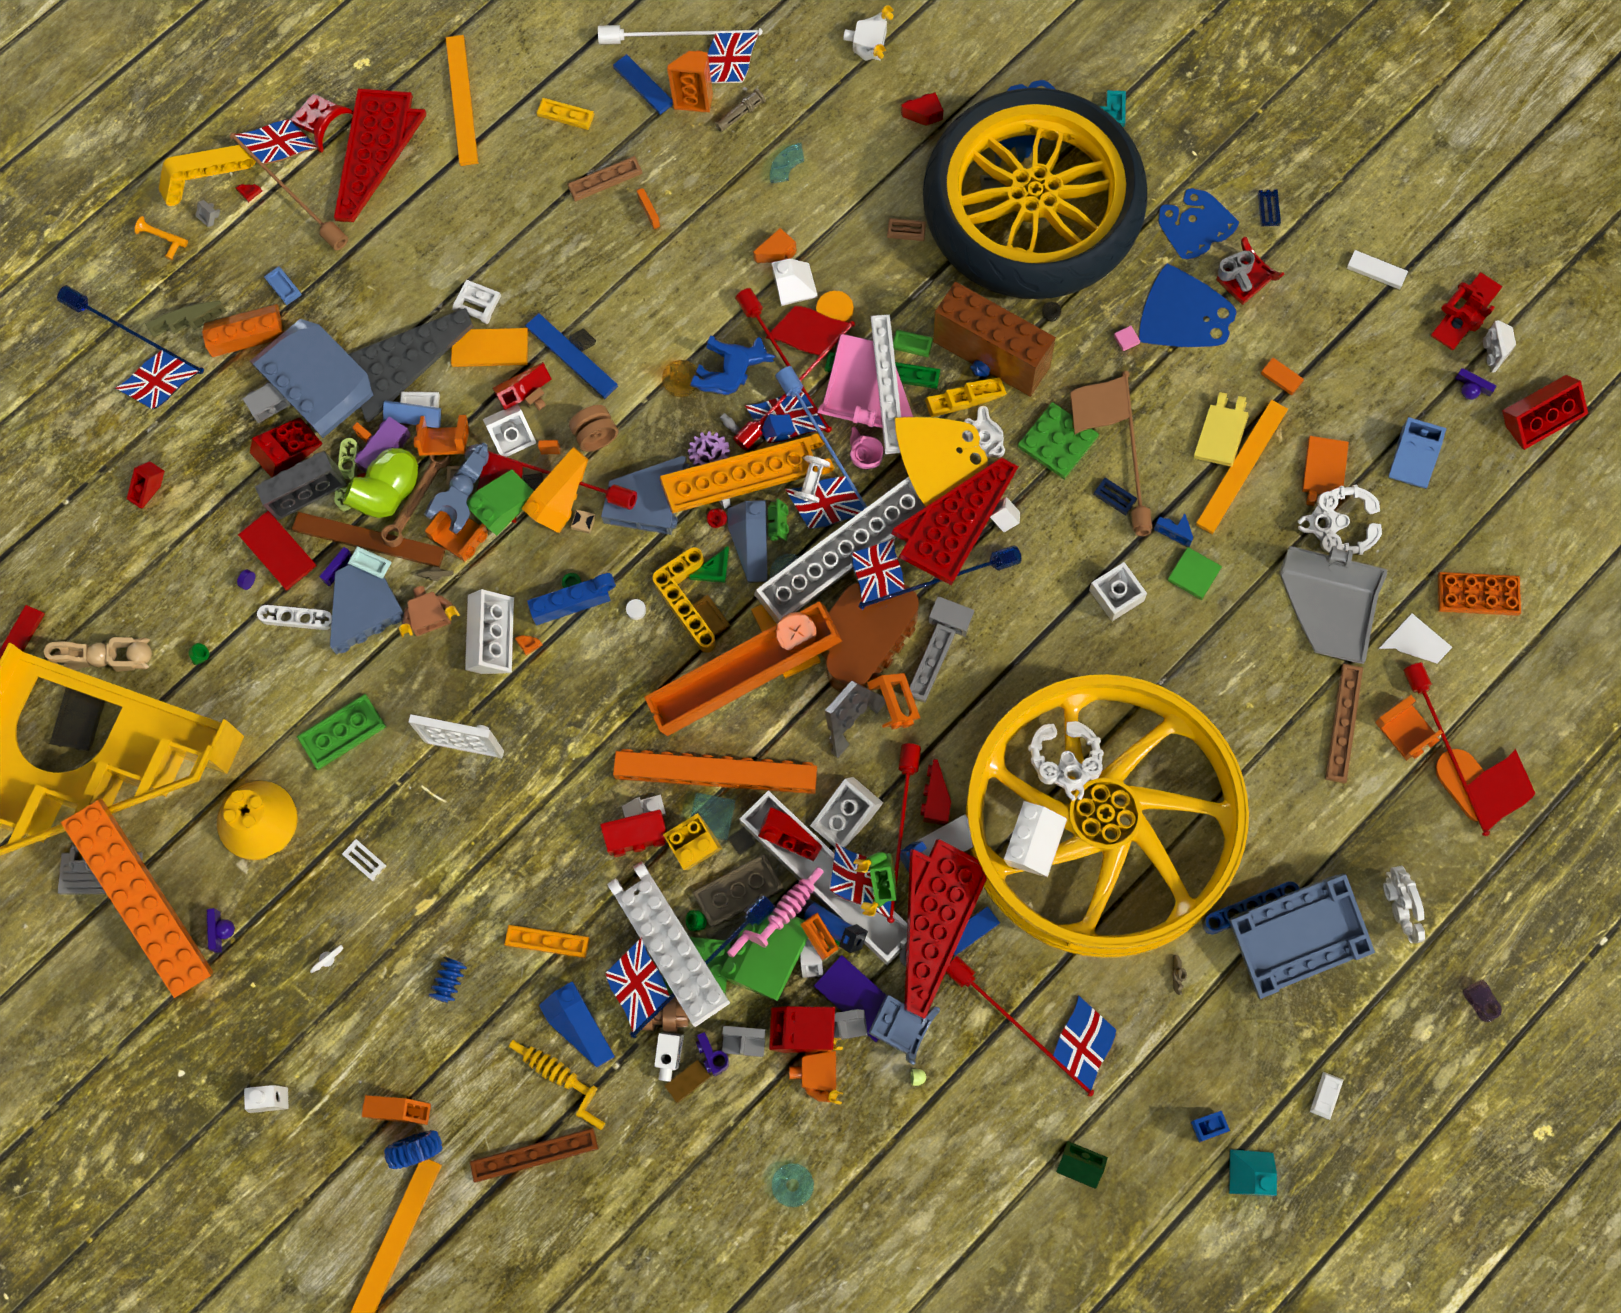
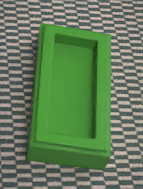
M896 330L893 348L894 350L929 357L933 338Z

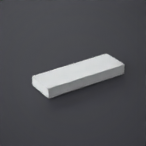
M1356 250L1347 266L1349 270L1399 290L1408 273L1407 270Z

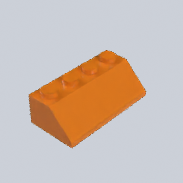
M699 50L688 51L667 67L674 109L710 113L713 90L708 53Z
M278 304L204 323L202 333L207 351L212 357L273 342L284 333Z

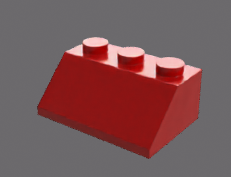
M660 809L600 824L610 856L621 857L628 851L641 852L646 849L645 847H661L667 842L663 836L667 832V828Z

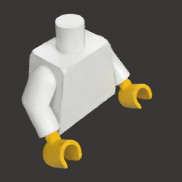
M889 5L884 6L881 13L871 18L857 21L855 31L845 29L844 40L852 41L853 52L865 61L871 59L880 61L884 57L882 52L886 51L884 42L887 33V21L885 20L886 18L892 20L894 17L891 13L894 9Z

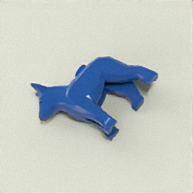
M710 335L706 349L724 357L723 373L709 372L699 364L696 371L698 376L694 375L690 386L698 388L703 392H714L723 395L735 393L741 384L745 385L748 377L745 374L747 367L762 362H774L773 358L776 356L767 353L761 337H758L753 342V346L749 348L737 344L722 343Z

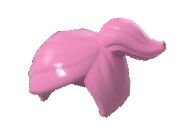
M852 427L850 456L853 464L862 469H871L879 466L883 455L882 443L875 437L860 435L856 427Z

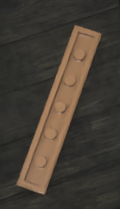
M1343 664L1341 667L1325 780L1344 784L1347 782L1363 667Z

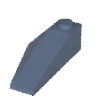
M765 500L745 501L728 508V529L748 583L767 582Z

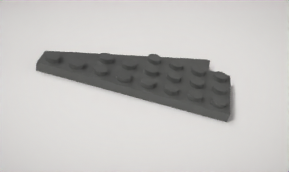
M466 308L348 354L368 374L374 395L358 408L362 409L367 422L373 420L383 410L384 401H393L401 392L409 387L474 327Z

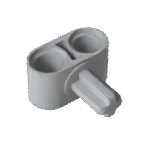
M1242 251L1224 258L1219 265L1218 277L1226 282L1236 279L1243 292L1249 291L1252 288V284L1247 274L1252 270L1255 259L1254 255L1250 251ZM1241 261H1246L1249 264H1243ZM1223 268H1229L1231 271H1225Z

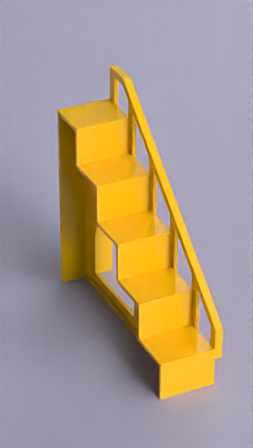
M8 643L0 660V828L7 829L13 833L8 843L0 847V856L38 841L44 843L46 838L65 832L62 824L52 827L62 805L76 809L75 814L102 798L113 814L161 795L167 797V794L171 791L198 782L205 767L227 774L244 735L225 719H223L222 723L22 652L15 645ZM38 677L122 707L101 751L90 762L78 769L61 773L38 769L27 761L17 742L18 719ZM184 759L195 763L189 776L174 781ZM123 782L138 787L134 797L113 804Z

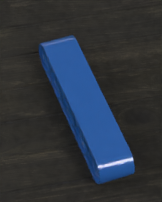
M1286 882L1222 908L1205 918L1203 929L1206 933L1213 935L1232 928L1227 915L1229 911L1238 914L1246 911V906L1249 903L1256 907L1266 903V896L1276 899L1286 895L1284 892L1285 888H1289L1293 892L1300 888L1295 882ZM1209 919L1216 920L1218 928L1210 927Z

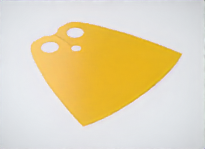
M895 418L898 445L906 471L925 507L987 466L988 459L985 451L979 446L980 436L975 426L961 421L942 418ZM965 430L973 434L971 442H966L962 438V433ZM958 447L962 448L963 452L961 454L956 451ZM972 453L980 455L981 462L978 465L971 462L970 455Z

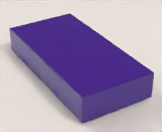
M343 547L319 576L327 586H331L335 581V572L348 565L352 554L347 548Z

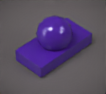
M1461 368L1455 378L1464 383L1461 392L1469 400L1478 398L1481 392L1491 396L1497 387L1464 368Z
M207 909L208 949L214 953L222 952V939H228L234 934V924L228 919L221 920V912L217 909Z

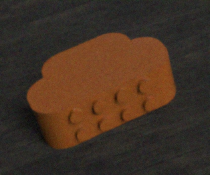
M858 583L849 586L843 592L829 612L842 642L821 653L827 660V676L829 683L834 689L841 693L851 680L869 689L867 682L881 676L882 671L891 666L894 660L892 657L895 653L899 654L905 645L903 643L907 637L910 638L916 630L914 626L918 620L919 601L914 590L904 584L903 592L864 605L861 603Z

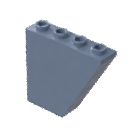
M680 456L610 480L608 488L615 484L636 491L637 501L633 509L628 510L608 503L607 498H605L601 515L603 523L672 535L673 529L677 527L678 518L676 513L672 514L659 479L662 475L688 469L690 465L687 464L686 457Z
M350 564L335 572L330 647L337 655L338 653L347 652L355 644L365 642L369 636L383 632L391 624H398L402 621L404 615L385 577L381 579Z

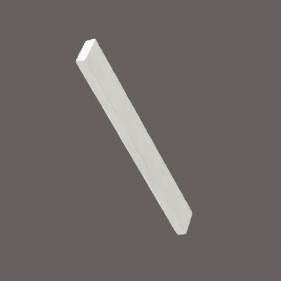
M890 314L871 316V328L885 454L900 453L895 418L901 417L891 321Z

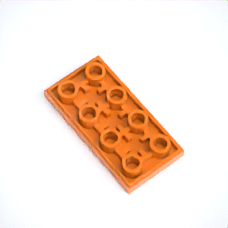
M1439 572V612L1519 616L1521 614L1520 576Z

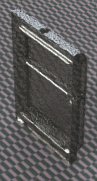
M66 687L50 744L89 751L93 745L105 701Z

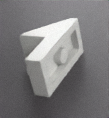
M661 794L643 800L637 797L622 806L625 818L659 809L663 816H666Z

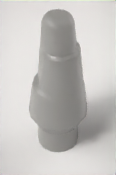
M726 413L720 417L724 426L734 434L740 431L734 420L728 417Z

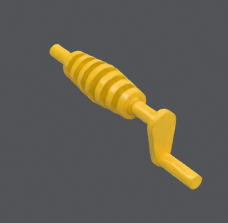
M515 1040L510 1042L509 1047L523 1056V1062L527 1064L530 1061L529 1067L532 1069L536 1067L535 1072L538 1074L542 1073L544 1079L549 1077V1081L553 1083L557 1080L556 1084L559 1086L565 1083L564 1088L569 1090L573 1087L584 1094L585 1098L576 1116L581 1117L599 1130L604 1128L605 1122L586 1111L587 1106L597 1091V1087L593 1085L589 1088L579 1082L577 1074L573 1072L570 1075L571 1069L568 1067L564 1069L565 1065L562 1062L558 1063L556 1057L550 1060L551 1055L546 1053L543 1056L544 1052L541 1050L535 1053L536 1048L532 1046L527 1049Z

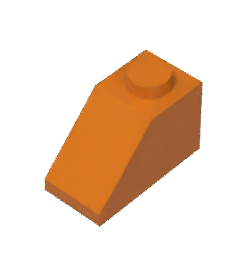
M779 228L753 251L754 261L756 263H773L791 259L797 251L796 242Z

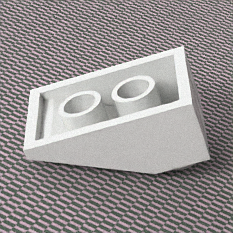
M854 777L846 778L810 826L834 847L837 842L845 848L872 819L883 802Z

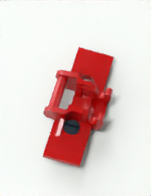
M1482 272L1478 274L1470 285L1461 282L1450 300L1442 305L1441 309L1447 315L1431 334V337L1453 351L1469 330L1477 331L1482 326L1486 317L1493 312L1495 308L1493 305L1489 308L1487 307L1503 286ZM1460 298L1467 301L1460 309L1454 307Z

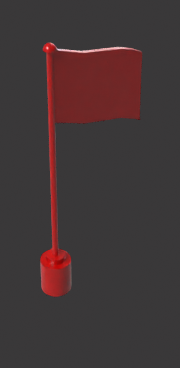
M794 306L770 333L774 340L783 342L800 351L819 356L799 377V380L802 381L840 340L841 334H846L851 327H855V322H844L825 316L810 308ZM784 394L758 423L756 421H748L733 437V440L740 448L747 451L763 434L761 424L781 404L787 395Z
M488 451L489 459L487 464L483 466L477 490L510 470H513L521 479L523 467L548 475L551 471ZM584 482L579 483L581 486L605 493L610 504L628 510L633 509L636 504V491L615 484L605 490ZM516 517L511 522L516 523Z
M1423 662L1412 664L1403 670L1413 692L1423 694L1438 730L1443 732L1441 737L1482 828V835L1488 836L1490 834L1489 830L1497 822L1524 806L1536 794L1516 748L1506 759L1481 773L1467 786L1427 695L1432 683Z

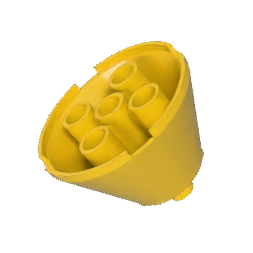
M252 781L242 784L227 795L219 808L217 815L219 838L231 853L247 860L266 859L268 856L283 850L291 841L297 827V808L289 793L275 783Z

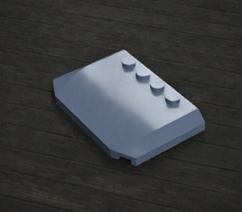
M299 319L250 360V363L282 394L322 438L328 435L374 395L368 374L319 324Z

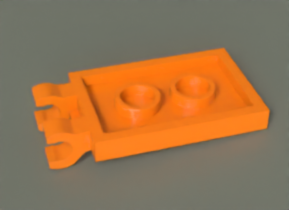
M1315 436L1309 437L1302 492H1308L1306 505L1314 506L1315 502H1317V494L1320 495L1337 489L1339 486H1344L1349 442Z

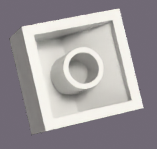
M518 404L483 419L499 455L508 457L536 444L535 438Z

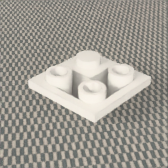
M1499 320L1493 323L1483 338V346L1487 348L1488 353L1487 364L1491 367V372L1498 370L1516 346L1513 327Z

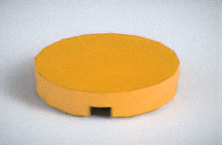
M834 290L823 294L819 298L816 311L830 318L849 322L853 316L854 306L847 294Z

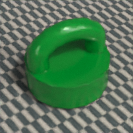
M201 643L194 644L188 651L194 665L203 663L209 658L208 648Z
M690 910L685 918L686 927L690 931L704 930L706 927L704 914L698 910Z

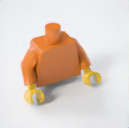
M834 1038L833 1050L843 1049V1047L836 1046V1042L841 1040V1038ZM836 1051L806 1052L805 1056L802 1057V1066L789 1067V1078L802 1079V1088L805 1089L809 1096L819 1102L842 1104V1102L836 1100L839 1094L843 1095V1092L836 1090Z

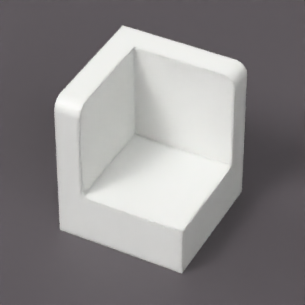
M1004 497L999 501L990 518L1003 532H1006L1020 523V511L1007 497Z

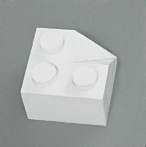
M1125 562L1091 582L1089 589L1111 621L1144 602L1147 592Z

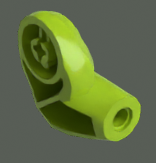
M389 448L382 451L367 467L364 478L352 477L342 503L364 515L374 518L392 516L401 501L412 492L416 485L418 475L416 458L409 451L402 448Z

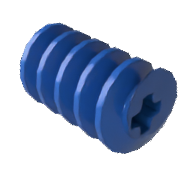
M444 957L448 962H441L440 965L445 970L437 971L442 978L434 979L439 985L431 987L436 993L429 994L428 996L448 1003V1001H455L451 993H458L454 985H461L457 977H464L460 969H467V967L459 961Z

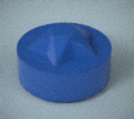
M975 360L970 367L976 376L986 378L990 373V368L979 360Z

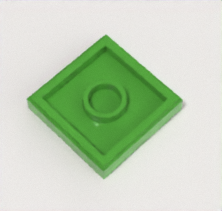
M1187 547L1167 581L1202 600L1222 566Z

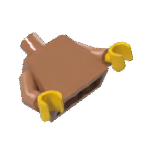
M419 586L413 589L415 598L408 601V607L404 611L399 631L402 638L406 633L412 636L413 632L416 636H420L451 624V617L455 614L460 616L456 607L441 595L436 596L434 592L426 594L425 588Z

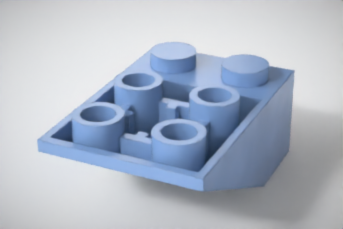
M1408 417L1402 426L1388 478L1427 489L1443 443L1446 428Z

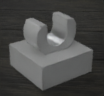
M202 200L197 204L196 217L207 227L214 225L215 218L219 217L220 210H214L213 203L208 204Z

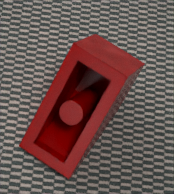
M151 461L135 467L127 500L141 509L144 508L161 487L165 471Z

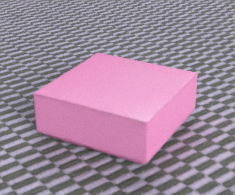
M1132 326L1114 333V338L1122 351L1140 344V340Z

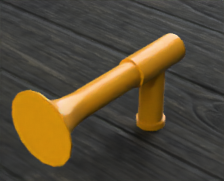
M143 216L136 222L135 234L148 232L172 243L167 254H165V257L169 260H173L179 246L185 248L188 244V240L148 225Z

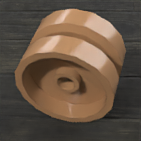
M603 405L587 407L574 415L569 422V428L576 437L579 447L585 452L596 451L607 446L617 437L619 431L614 421L611 420V415L607 408Z

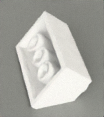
M483 589L468 595L465 670L480 674L512 672L514 597Z

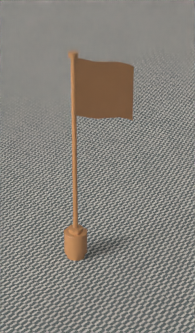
M1124 371L1120 378L1105 383L1083 386L1070 392L1073 428L1075 435L1087 429L1109 426L1129 418L1138 506L1131 511L1132 526L1135 535L1147 536L1151 534V529L1153 528L1151 510L1146 508V506H1142L1128 383L1130 375L1128 371Z

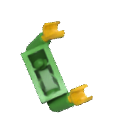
M876 852L867 857L866 860L855 859L853 864H858L855 872L866 873L870 867L874 899L872 904L863 902L861 909H864L862 914L874 916L877 908H880L887 901H896V879L892 854Z

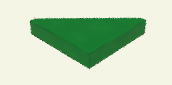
M726 546L715 557L713 556L705 562L701 568L690 574L689 579L726 583L729 547Z

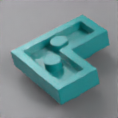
M1107 90L1106 106L1099 107L1108 112L1122 127H1125L1126 91Z

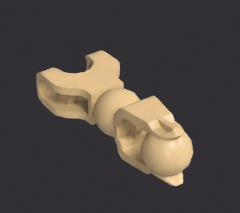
M113 637L107 645L95 643L89 647L87 644H76L73 642H51L46 645L44 655L50 662L56 664L65 663L61 666L75 671L84 667H90V665L100 668L109 664L114 671L120 672L148 669L147 663L151 659L152 651L147 644L150 641L148 638ZM128 647L126 651L128 661H115L117 649ZM55 648H58L60 650L56 652L53 656H51V650Z

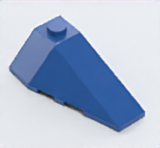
M573 981L554 991L539 1005L547 1022L594 1066L599 1067L615 1057Z

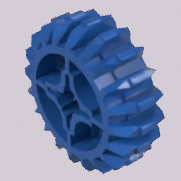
M430 1130L393 1142L384 1150L386 1163H388L391 1169H401L428 1160L439 1154L443 1149L441 1138L437 1131Z

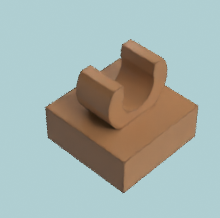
M539 387L525 398V404L528 407L534 404L540 411L546 405L541 399L544 391Z

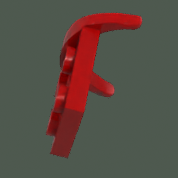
M313 94L290 120L296 126L314 134L316 147L322 153L324 151V133L331 121L341 114L349 113L353 115L354 111Z
M1247 237L1241 239V246L1243 251H1250L1255 258L1252 270L1247 274L1252 288L1247 292H1243L1236 279L1226 282L1222 281L1218 276L1216 278L1242 305L1271 280L1277 281L1284 276V272L1273 270L1258 257L1249 244ZM1241 261L1243 264H1249L1246 261Z

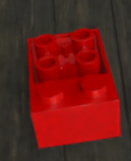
M299 417L253 437L249 453L272 478L281 471L294 467L322 446L323 443Z
M786 1006L771 1008L769 1050L782 1053L833 1050L835 1007Z

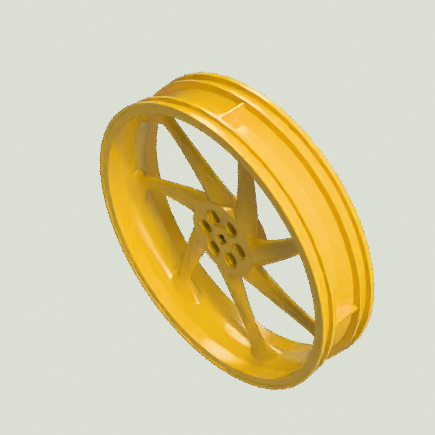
M1103 674L1066 679L1044 687L1019 702L997 723L983 744L972 771L966 802V816L973 847L969 849V853L978 859L987 878L984 888L992 901L1016 926L1037 940L1065 952L1090 957H1124L1144 953L1172 942L1190 930L1207 914L1231 883L1240 865L1248 834L1249 808L1244 778L1236 757L1220 731L1200 710L1178 694L1154 683L1128 676ZM1095 700L1118 701L1147 709L1164 718L1163 722L1109 764L1097 779L1089 780L1083 786L1084 795L1081 800L1077 799L1078 790L1071 791V794L1076 799L1073 801L1069 798L1068 804L1056 800L1027 784L1005 767V752L1008 742L1033 719L1056 707L1064 709L1065 751L1072 752L1080 764L1084 761L1080 737L1073 738L1066 734L1067 722H1078L1079 711ZM1169 734H1178L1192 739L1210 761L1219 779L1224 801L1222 803H1215L1166 791L1128 786L1124 784V780L1162 739ZM995 777L1026 802L1044 806L1067 818L1065 829L1071 832L1073 837L1058 845L1052 865L1098 852L1103 853L1093 897L1082 921L1072 924H1056L1031 909L1006 883L1005 878L1007 875L1023 872V870L1009 867L1005 860L994 852L987 843L984 827V801L990 778ZM1102 792L1105 798L1099 800L1094 796V793ZM1117 797L1122 798L1125 804L1117 805L1114 799ZM1086 805L1089 807L1090 812L1087 814L1082 813L1079 807ZM1163 809L1208 814L1215 817L1219 822L1225 837L1223 851L1212 878L1197 898L1189 896L1167 852L1143 815L1142 810ZM1103 812H1107V819L1102 818ZM1121 817H1126V818H1128L1129 821H1130V824H1129V825H1123V824L1120 822V818H1121ZM1092 825L1095 828V832L1088 833L1085 830V826ZM1105 832H1114L1115 838L1108 839ZM1134 841L1164 878L1176 900L1175 906L1166 921L1153 928L1124 935H1098L1095 932V927L1119 877L1131 842Z

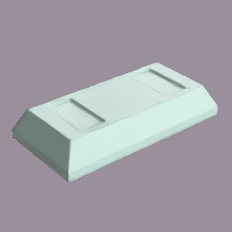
M358 546L348 564L383 579L392 563Z

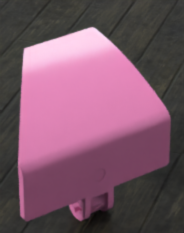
M841 334L824 402L820 405L818 413L850 420L856 424L862 423L869 427L876 426L882 428L873 341ZM896 368L901 417H913Z

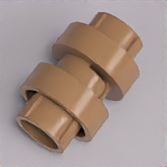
M669 993L670 997L640 1026V1030L654 1031L655 1025H663V1031L677 1032L678 1027L689 1026V1018L676 996Z

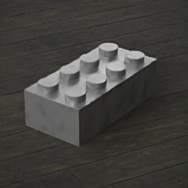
M323 451L314 454L313 457L297 463L288 470L281 471L270 479L262 481L255 488L263 506L277 520H280L347 484L338 465Z

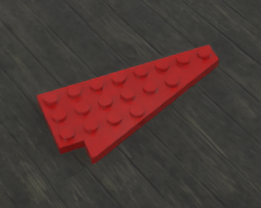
M358 88L334 214L335 221L354 223L426 117L425 109L411 108L413 98L411 92Z
M1001 457L894 527L891 534L907 542L899 558L952 586L1019 466Z

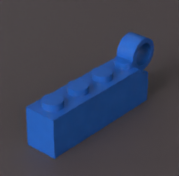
M605 573L594 579L527 600L532 618L537 626L611 601L608 591L615 588L616 584L613 575Z

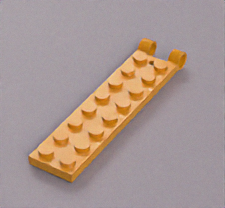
M817 433L801 439L662 475L659 480L673 514L805 478L810 463L803 460L802 457L806 455L813 456L811 449H818L825 443ZM830 458L824 459L830 462V466L823 467L822 475L828 474L835 469ZM813 466L812 470L814 472L818 471L817 466Z

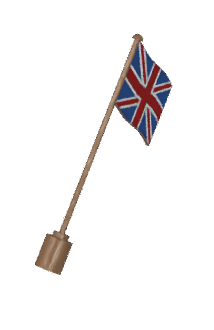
M291 120L274 122L254 131L230 134V139H234L321 225L319 235L334 250H340L347 244L348 237L333 222L323 223L265 166L266 164L286 160L303 152L318 150L316 145Z

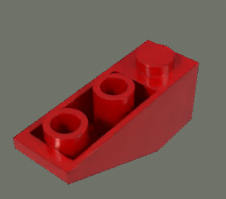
M542 362L492 389L501 406L506 410L525 400L539 387L541 388L552 379L545 364Z
M933 759V765L929 764L927 771L930 783L925 784L923 795L927 796L926 804L922 803L920 815L924 816L923 822L945 826L948 824L951 799L938 759Z
M770 807L763 819L758 837L814 861L822 849V845L791 816Z

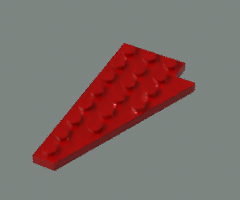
M936 839L929 857L915 849L910 851L904 1010L922 1019H925L987 880L977 858L940 839Z

